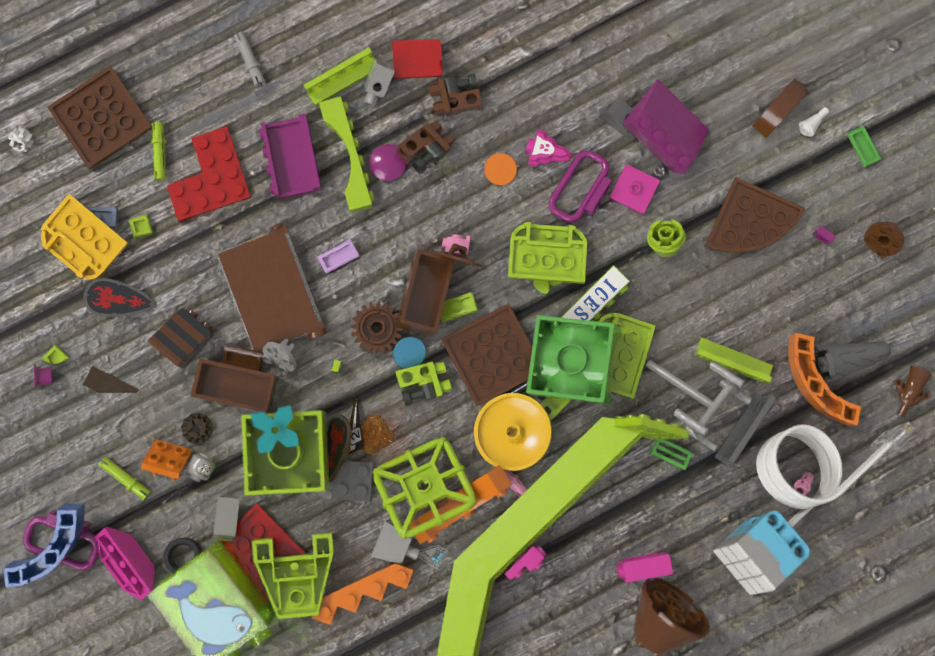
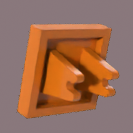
M155 439L141 463V469L152 472V475L161 474L171 477V480L175 481V479L180 478L192 456L193 449Z

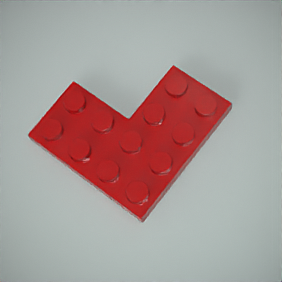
M226 126L191 138L202 174L167 185L178 221L181 222L250 199L251 195L229 128Z

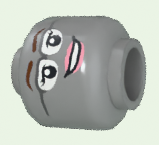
M202 452L194 454L186 467V470L190 473L189 477L197 482H200L201 479L208 480L216 467L213 462L214 458Z

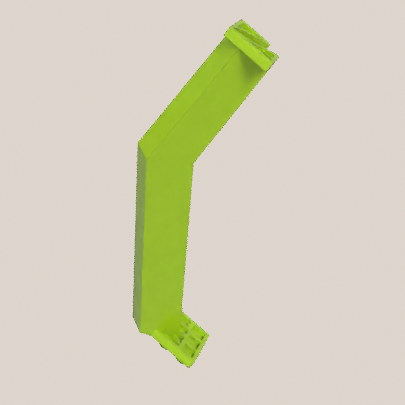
M639 414L638 417L627 415V418L615 416V419L602 417L454 561L437 656H478L494 581L642 437L652 440L689 438L690 430L683 429L680 424L671 423L668 425L666 420H651V416Z

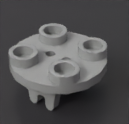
M288 339L283 340L280 344L267 342L263 347V361L273 365L282 375H287L296 368V360L291 354L294 344L291 343L287 346Z

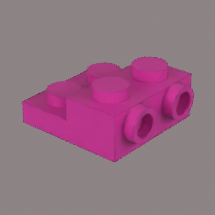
M538 544L535 547L531 545L504 571L505 575L510 580L513 577L517 579L524 572V566L530 572L533 569L537 571L544 562L542 560L546 553Z

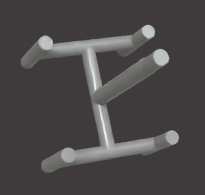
M649 360L646 364L648 368L708 407L698 422L680 409H676L674 416L688 425L686 430H690L689 435L714 452L717 451L719 445L706 437L709 429L705 425L729 393L748 405H751L754 400L739 390L738 387L742 388L745 384L744 380L714 361L710 364L709 368L725 378L719 384L723 389L714 401L653 361Z

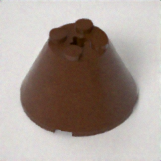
M648 578L643 583L633 628L636 636L635 642L638 646L646 647L655 656H662L665 653L706 637L710 632V624L701 609L698 611L691 604L693 600L675 585L659 578L654 580Z

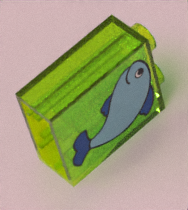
M220 540L214 542L158 583L147 595L193 656H241L242 654L238 650L240 646L249 641L253 648H255L273 633L268 626L276 613Z

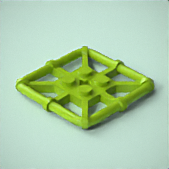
M445 437L434 439L412 450L408 449L404 454L374 468L372 472L374 482L383 500L382 505L384 509H387L400 538L407 539L437 525L442 526L444 525L443 522L476 506L477 500L465 474V467L460 464L452 445ZM436 447L431 461L417 467L413 458ZM445 448L454 468L439 474L436 465L442 450ZM409 460L413 468L412 471L401 476L386 471ZM458 476L467 496L447 490L443 481ZM381 478L401 483L404 492L390 498ZM422 483L425 485L429 484L426 490H419ZM446 497L464 502V504L439 515L434 503ZM408 499L411 508L402 526L394 505ZM430 505L435 518L410 529L417 511Z

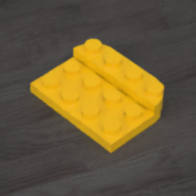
M71 194L66 196L40 229L42 230V246L75 272L78 277L87 280L102 278L106 274V270L129 244Z

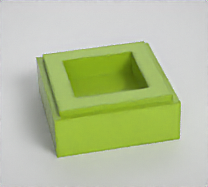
M147 214L129 220L135 239L153 234Z

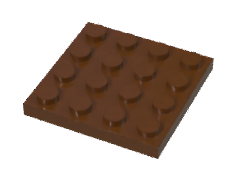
M111 65L47 107L89 170L152 129L151 124Z
M509 303L441 338L476 407L528 380L532 346Z

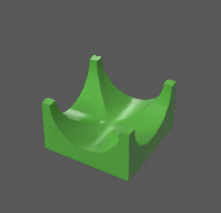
M537 315L526 393L542 398H564L612 406L613 399L610 391L611 366L614 349L618 338L621 337L622 330L614 323Z

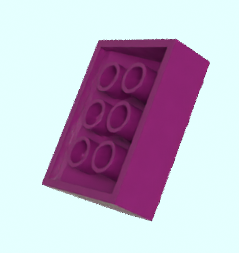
M659 79L655 81L622 123L669 170L678 174H684L696 159L709 130Z

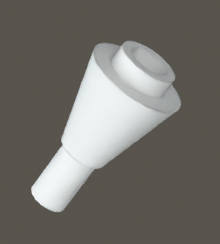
M824 107L817 114L799 123L800 132L805 136L812 137L822 119L829 113L828 108Z

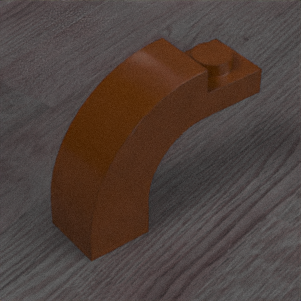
M794 78L752 127L767 138L809 90L805 88L802 82Z

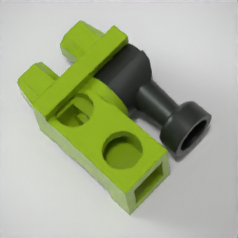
M429 362L395 371L400 389L418 384L420 388L411 393L409 390L401 391L405 406L411 405L412 400L422 398L433 399L441 397L443 393L452 390L449 379L441 382L438 381L437 375L447 372L444 362L434 364Z

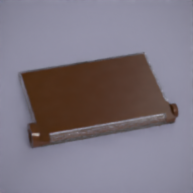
M282 223L272 226V231L216 252L251 348L263 352V347L267 342L280 344L285 339H288V342L306 335L311 340L327 334L325 323L288 226H283Z

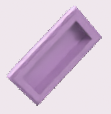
M350 239L317 258L327 274L360 255Z

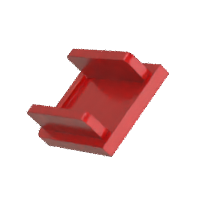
M439 39L392 41L394 79L433 78L442 75V50Z

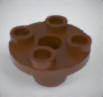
M877 222L867 229L864 242L878 257L885 258L900 252L904 245V236L895 223Z

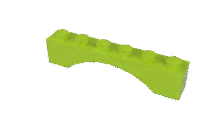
M341 96L319 102L325 124L341 137L349 151L351 173L345 190V196L351 214L373 208L372 202H375L373 192L368 191L366 185L370 184L367 173L362 171V166H365L362 155H358L356 150L360 148L357 137L353 138L351 133L354 130L352 119H347L346 113L349 112L347 102H343Z

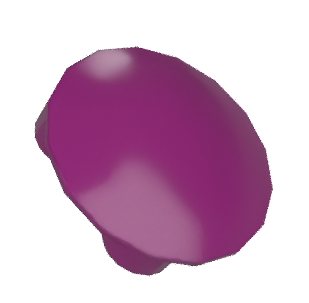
M380 145L370 155V170L381 181L396 180L406 171L407 163L397 154L398 147L395 145Z

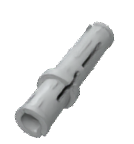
M238 32L239 36L235 34L234 39L246 63V71L250 73L254 86L260 87V83L262 85L266 83L260 70V63L255 59L245 32Z

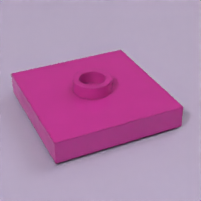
M626 164L609 199L643 215L660 180Z

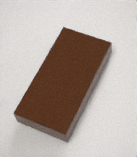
M226 344L222 363L260 371L263 352Z

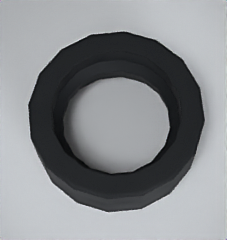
M187 537L171 541L163 554L166 568L177 575H187L195 571L200 566L201 558L203 557L200 545L195 540ZM179 545H188L194 552V560L188 567H178L172 561V552Z

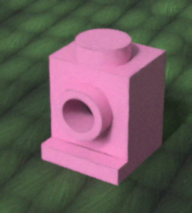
M451 235V237L443 238L442 249H445L446 254H448L451 246L455 243L467 248L466 258H468L470 236H466V239H463L461 235ZM457 251L454 252V255L460 257L461 253Z

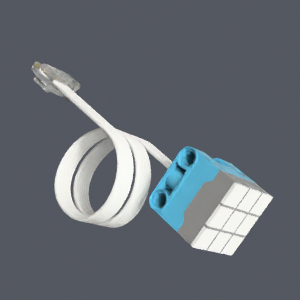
M908 421L883 432L871 444L875 452L841 485V458L836 446L823 431L810 425H796L773 435L761 446L756 460L758 476L765 489L776 500L786 506L801 510L788 522L777 511L764 513L760 517L756 516L746 519L713 552L749 595L774 591L808 558L810 553L806 543L792 527L814 506L833 501L842 495L880 457L883 458L893 452L898 453L911 440L908 435L915 428ZM786 436H792L803 441L813 451L818 460L821 481L819 489L813 498H808L795 491L785 481L779 471L777 449Z

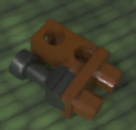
M475 73L469 74L468 79L441 78L438 79V83L428 86L431 98L440 95L442 97V101L432 103L435 114L445 113L446 116H451L471 110H483L479 89H476L478 84ZM470 86L471 89H474L466 92H460V89Z
M435 121L430 125L426 123L422 128L401 142L396 152L407 164L411 162L412 167L417 173L422 174L427 169L426 165L431 161L437 162L448 154L455 140L450 134L441 138L438 133L442 131V126ZM422 150L426 153L422 159L416 158L412 161Z

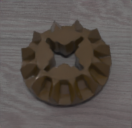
M190 414L184 419L181 426L182 435L188 442L194 444L203 443L212 434V422L204 414ZM194 423L197 425L204 424L199 429L200 435L197 432H190L194 428Z

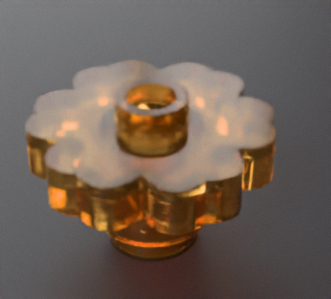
M372 414L362 423L364 443L362 450H365L366 453L377 454L380 451V447L382 448L392 443L393 432L388 428L386 419L381 418L380 415Z

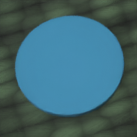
M416 337L401 339L395 345L393 351L395 362L405 369L420 365L426 354L424 344Z

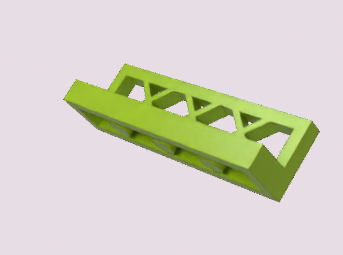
M370 47L304 84L306 92L315 107L319 105V102L332 98L368 77L374 61Z
M700 338L694 356L711 363L714 361L726 369L764 384L770 383L772 379L770 373L773 365L705 338Z

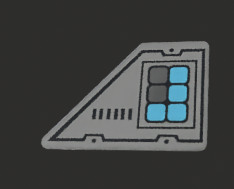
M435 545L420 550L418 558L439 569L449 551L440 545Z

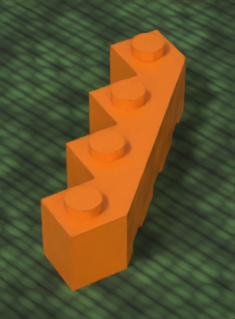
M393 563L322 597L319 613L312 618L331 625L338 607L356 613L363 595L382 601L388 583L407 589L414 568L400 563Z

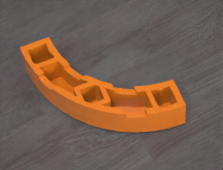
M799 333L790 335L788 342L789 365L795 383L802 395L818 412L830 420L849 427L858 426L861 406L836 396L816 369L814 362L815 337Z
M498 465L470 483L477 500L476 506L443 522L444 525L442 526L437 525L416 535L415 537L420 544L425 541L431 543L438 538L437 533L461 517L467 519L474 514L473 510L494 496L500 498L508 493L506 489L512 483L501 466ZM464 488L456 492L467 496ZM447 498L436 505L437 511L441 515L464 504V502ZM430 509L413 520L410 529L435 518L432 510Z

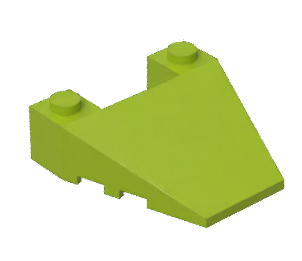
M332 532L313 533V553L274 557L273 537L252 540L253 560L278 619L318 615L333 557Z

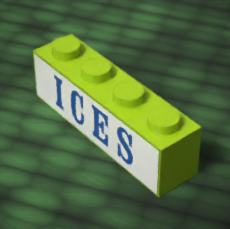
M613 265L561 318L596 321L602 315L600 311L604 307L608 309L615 302L613 298L617 294L622 295L629 288L627 284L630 281Z

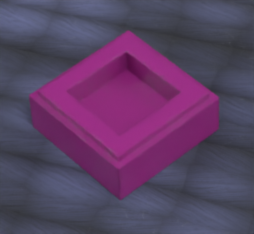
M821 225L812 233L813 236L826 245L833 242L836 238L834 234Z

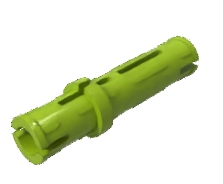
M154 122L152 123L153 136L151 140L153 145L154 180H166L164 123Z
M107 456L102 460L108 466L100 461L99 467L126 486V490L132 491L143 501L147 497L142 492L148 496L152 493L151 490L139 483V479L130 476Z

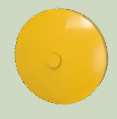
M518 393L503 394L490 400L480 410L474 425V439L482 457L495 467L500 465L505 471H521L535 465L546 454L552 437L551 422L544 408L531 397Z

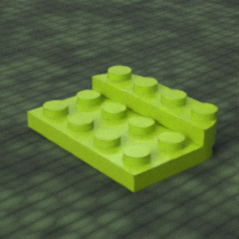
M525 222L517 227L511 235L508 278L584 284L587 239L573 225L564 227L531 224V222Z
M620 313L601 315L596 322L614 323L622 330L612 359L610 391L634 399L656 326Z

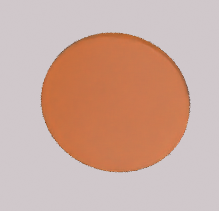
M497 153L488 158L485 163L484 172L491 183L506 185L515 178L517 166L509 155Z

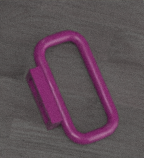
M590 150L579 152L549 199L548 207L550 212L566 222L578 221L585 212L593 217L612 186L611 180L607 178L610 170L608 161ZM590 158L601 164L602 170L577 212L569 215L556 207V202L582 159Z
M57 510L48 513L47 517L36 516L29 520L23 535V544L31 553L38 555L44 551L43 548L35 546L31 542L35 525L43 524L55 529ZM84 520L79 538L92 544L88 561L81 563L66 557L61 564L82 571L89 570L94 566L99 553L94 539L95 536L86 532L89 530L91 522Z

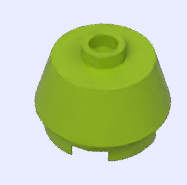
M673 219L671 221L661 222V220L654 222L647 234L649 246L661 257H671L677 254L686 238L681 224Z

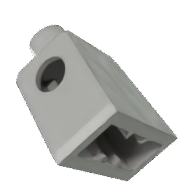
M378 58L374 59L364 86L365 91L368 92L364 100L365 102L375 105L378 96L384 98L395 72L393 64ZM375 83H380L379 86H373Z
M385 521L371 557L402 564L405 556L416 560L420 549L410 545L413 537L407 539L400 538L394 525Z

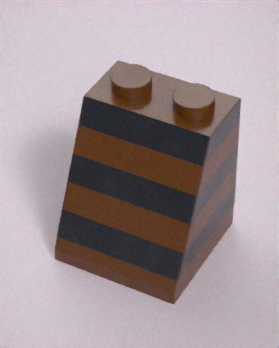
M181 308L148 339V342L177 367L185 369L215 334L211 331L213 327L206 321L201 323L197 319L198 315L192 309L186 310Z

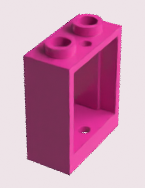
M666 552L618 560L619 565H616L618 577L622 578L625 582L673 574L670 555Z

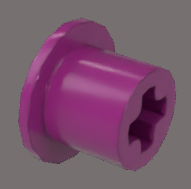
M36 364L34 365L35 389H37V385H52L51 368H36Z

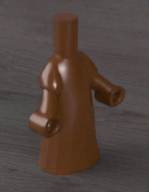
M910 366L904 388L902 387L903 381L901 379L893 381L899 392V400L902 403L897 413L898 415L905 417L909 407L916 406L919 401L930 397L928 392L922 391L931 378V373L918 367Z

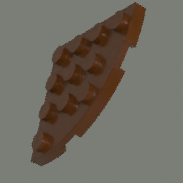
M735 177L704 247L726 253H745L762 249L788 233L797 223L805 208Z

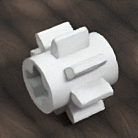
M15 128L14 132H10L8 139L11 140L9 145L16 151L26 152L28 147L31 148L34 142L31 140L32 134L24 128Z

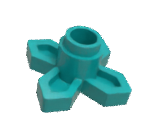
M290 405L279 407L274 418H271L263 411L251 414L253 426L264 431L257 440L259 453L272 451L277 440L286 447L299 444L297 433L286 428L293 418ZM273 426H277L279 428V431L277 433H273L271 431V428Z

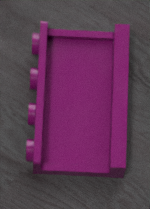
M306 113L299 114V118L270 124L261 123L262 128L259 129L261 140L265 142V147H262L265 158H268L269 165H266L268 176L272 177L273 182L270 183V190L277 199L322 190Z

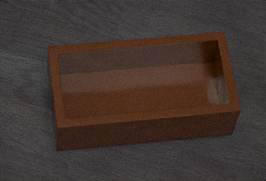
M420 249L414 253L395 327L431 337L437 333L454 259Z
M199 358L191 397L270 414L278 376Z

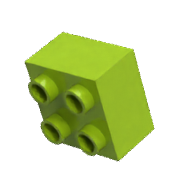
M292 412L293 418L286 428L297 433L299 444L286 447L277 440L272 451L259 453L257 440L264 431L253 426L251 415H241L245 495L330 490L326 412ZM270 413L267 415L271 418H274L276 413ZM273 426L271 428V431L273 433H277L279 431V428L277 426Z

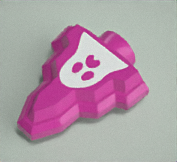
M541 129L537 130L534 139L529 138L525 152L530 154L528 165L536 167L540 164L548 165L552 161L559 163L570 161L572 156L568 149L557 145L556 140L549 137L548 133Z

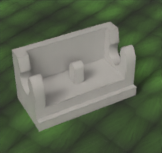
M218 497L213 541H233V538H235L240 499Z

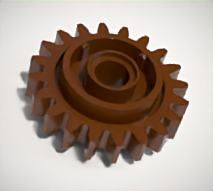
M378 301L376 307H374L372 302H370L369 309L363 305L364 312L356 311L359 318H352L357 323L350 326L356 329L351 335L358 336L354 341L355 343L362 342L359 347L360 349L367 346V353L374 349V354L377 355L378 350L381 349V352L385 354L386 347L392 351L391 344H397L396 338L402 339L398 332H402L404 329L395 327L399 313L393 314L394 307L388 310V303L381 307L380 301ZM376 323L382 324L383 327L379 333L372 331V327Z

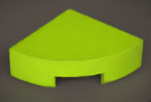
M54 345L42 357V360L51 364H61L70 359L57 345Z

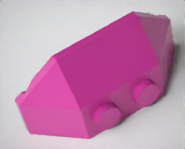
M105 527L94 537L101 561L123 591L137 597L141 601L154 590V565L131 534Z

